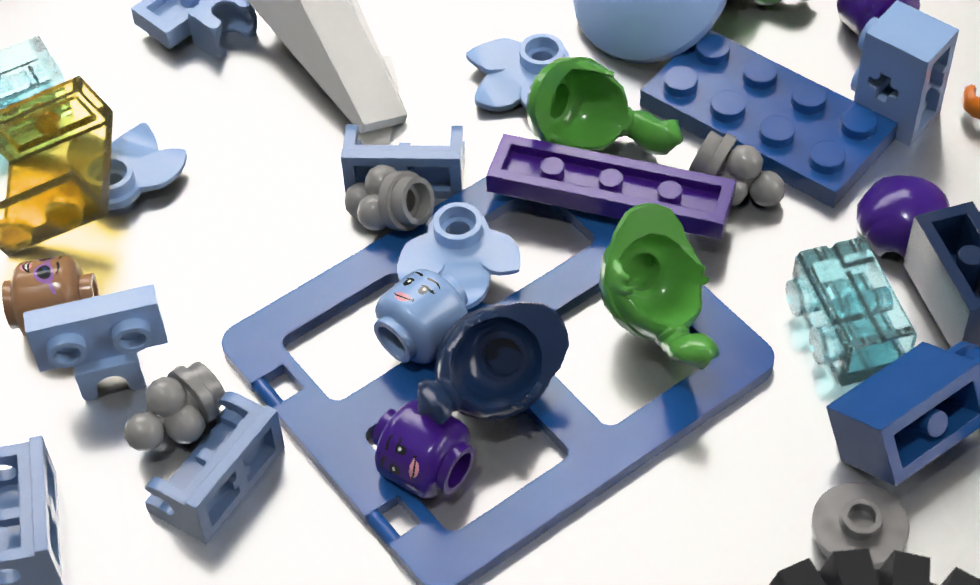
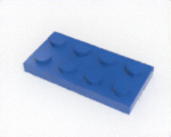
M711 29L691 48L674 56L640 90L641 107L665 120H679L680 128L703 140L706 139L711 130L723 137L728 132L738 138L733 149L738 145L746 144L754 146L760 152L763 158L761 171L777 173L784 183L831 208L838 204L895 140L898 126L897 122Z

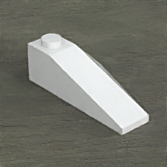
M247 0L350 122L359 125L358 131L360 133L406 122L408 112L358 0Z

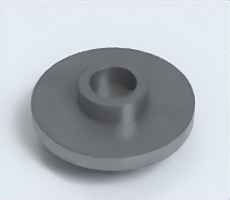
M863 482L843 483L827 490L817 500L811 518V532L815 543L828 558L833 551L869 548L874 569L881 568L894 550L903 552L910 531L909 519L902 504L888 491Z

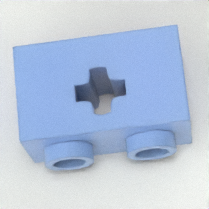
M896 0L880 18L872 17L860 34L858 48L862 50L861 61L850 85V89L855 92L853 101L897 122L895 139L911 146L940 114L959 29Z

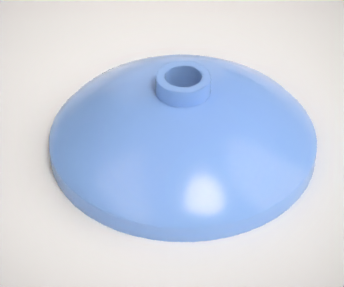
M573 0V8L582 31L601 51L624 62L648 64L670 59L683 53L700 41L718 20L727 0Z

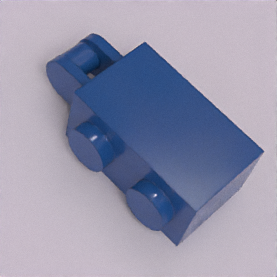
M923 341L827 405L826 409L841 461L896 487L980 428V348L970 342L961 341L945 350Z

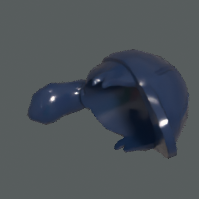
M531 302L486 306L464 315L451 325L441 340L435 364L436 381L425 378L418 383V414L429 417L441 426L455 411L481 420L497 421L510 418L527 410L542 396L551 378L561 368L570 346L568 330L563 319L546 304Z

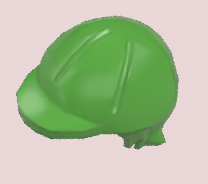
M560 57L553 60L535 76L529 88L531 92L527 93V120L532 132L540 141L590 151H602L615 142L618 137L626 136L633 139L645 152L658 156L669 154L683 141L679 120H661L649 112L633 110L628 106L624 87L614 78V72L600 65L592 58Z
M643 203L632 207L624 213L613 232L611 243L602 255L599 287L604 308L607 313L612 315L611 318L618 326L635 337L656 342L662 348L663 353L672 361H682L703 370L713 359L720 356L718 345L708 335L689 333V328L702 311V285L710 282V277L705 276L706 267L700 262L691 243L686 238L683 225L673 211L663 205Z

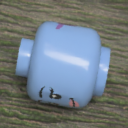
M427 269L414 270L379 298L375 306L376 322L373 326L374 333L382 347L396 360L403 363L409 361L418 364L431 363L436 360L441 340L451 325L468 314L465 306L468 302L467 294L462 285L448 274L440 276L436 272Z

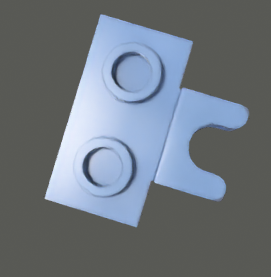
M141 0L130 8L134 24L167 48L171 49L192 35L193 43L216 59H223L227 54L225 46L220 45V36L222 34L237 32L246 38H252L257 32L256 11L247 0Z
M154 284L23 312L25 333L40 372L56 368L73 367L81 396L87 401L95 400L98 397L97 385L108 377H122L126 379L132 390L142 389L146 382L140 351L169 343Z

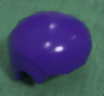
M902 175L885 177L875 182L858 202L857 230L862 237H865L866 242L877 256L881 257L885 252H896L905 258L914 216L948 208L950 204L941 189L924 178Z

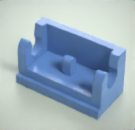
M346 124L340 156L345 194L352 185L361 182L365 183L369 170L380 164L391 166L396 171H412L419 177L425 178L432 186L435 199H448L463 190L466 152L465 141H463L464 125H451L450 145H411V142H399V145H362L361 140H357L359 125Z
M227 391L221 397L219 403L225 408L218 415L219 421L171 478L166 481L159 477H153L144 487L146 491L151 493L145 501L149 513L204 544H207L285 448L278 411L268 405L264 407L233 391Z
M42 435L29 437V442L0 446V466H11L9 469L0 470V585H63L57 472Z

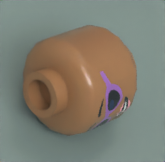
M66 255L21 262L13 270L11 280H4L2 283V303L7 323L11 329H19L25 338H27V335L25 333L23 312L100 296L94 273L84 274L77 260Z

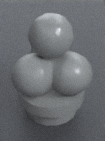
M711 130L688 170L735 179L736 188L732 206L742 203L748 195V190L751 199L759 206L770 207L778 204L785 194L784 181L775 172H761L763 158L760 152L754 146L746 144L738 145L733 149L738 139L737 137L728 132L723 137Z
M383 164L369 170L365 183H356L349 187L343 199L345 209L349 214L358 218L365 228L373 231L384 229L387 226L396 231L414 230L417 226L424 224L430 219L435 205L432 186L425 178L419 177L412 171H396L393 167Z
M194 361L188 367L178 365L168 373L167 377L162 376L151 382L145 395L146 412H138L129 418L124 427V438L130 447L137 451L145 452L158 447L163 440L165 431L168 437L178 444H190L197 441L204 432L205 425H208L218 417V408L222 406L219 400L226 393L224 387L215 374L200 361Z

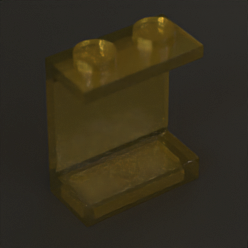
M80 75L0 109V154L9 161L6 197L0 201V250L7 256L108 216L114 111Z

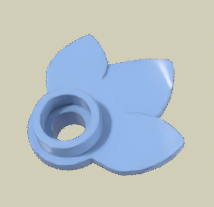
M537 33L528 36L522 42L510 38H499L480 44L467 51L466 59L468 62L487 74L476 90L474 96L475 105L491 111L509 110L520 103L526 108L527 93L531 92L529 88L535 76L553 60L560 57H570L563 42L552 34Z
M142 122L109 144L93 136L76 143L72 149L70 161L73 170L84 179L82 186L86 200L90 204H94L109 197L108 210H115L128 206L142 192L160 189L172 183L182 173L186 165L187 152L181 148L159 150L157 140L150 126L146 122Z
M453 202L442 206L435 213L428 226V233L411 239L405 244L398 260L397 274L399 281L410 272L418 269H427L436 272L440 276L448 274L455 278L464 288L468 297V302L465 306L469 310L485 298L489 290L491 275L504 276L520 272L521 256L516 242L507 234L489 229L486 219L476 207L464 202Z

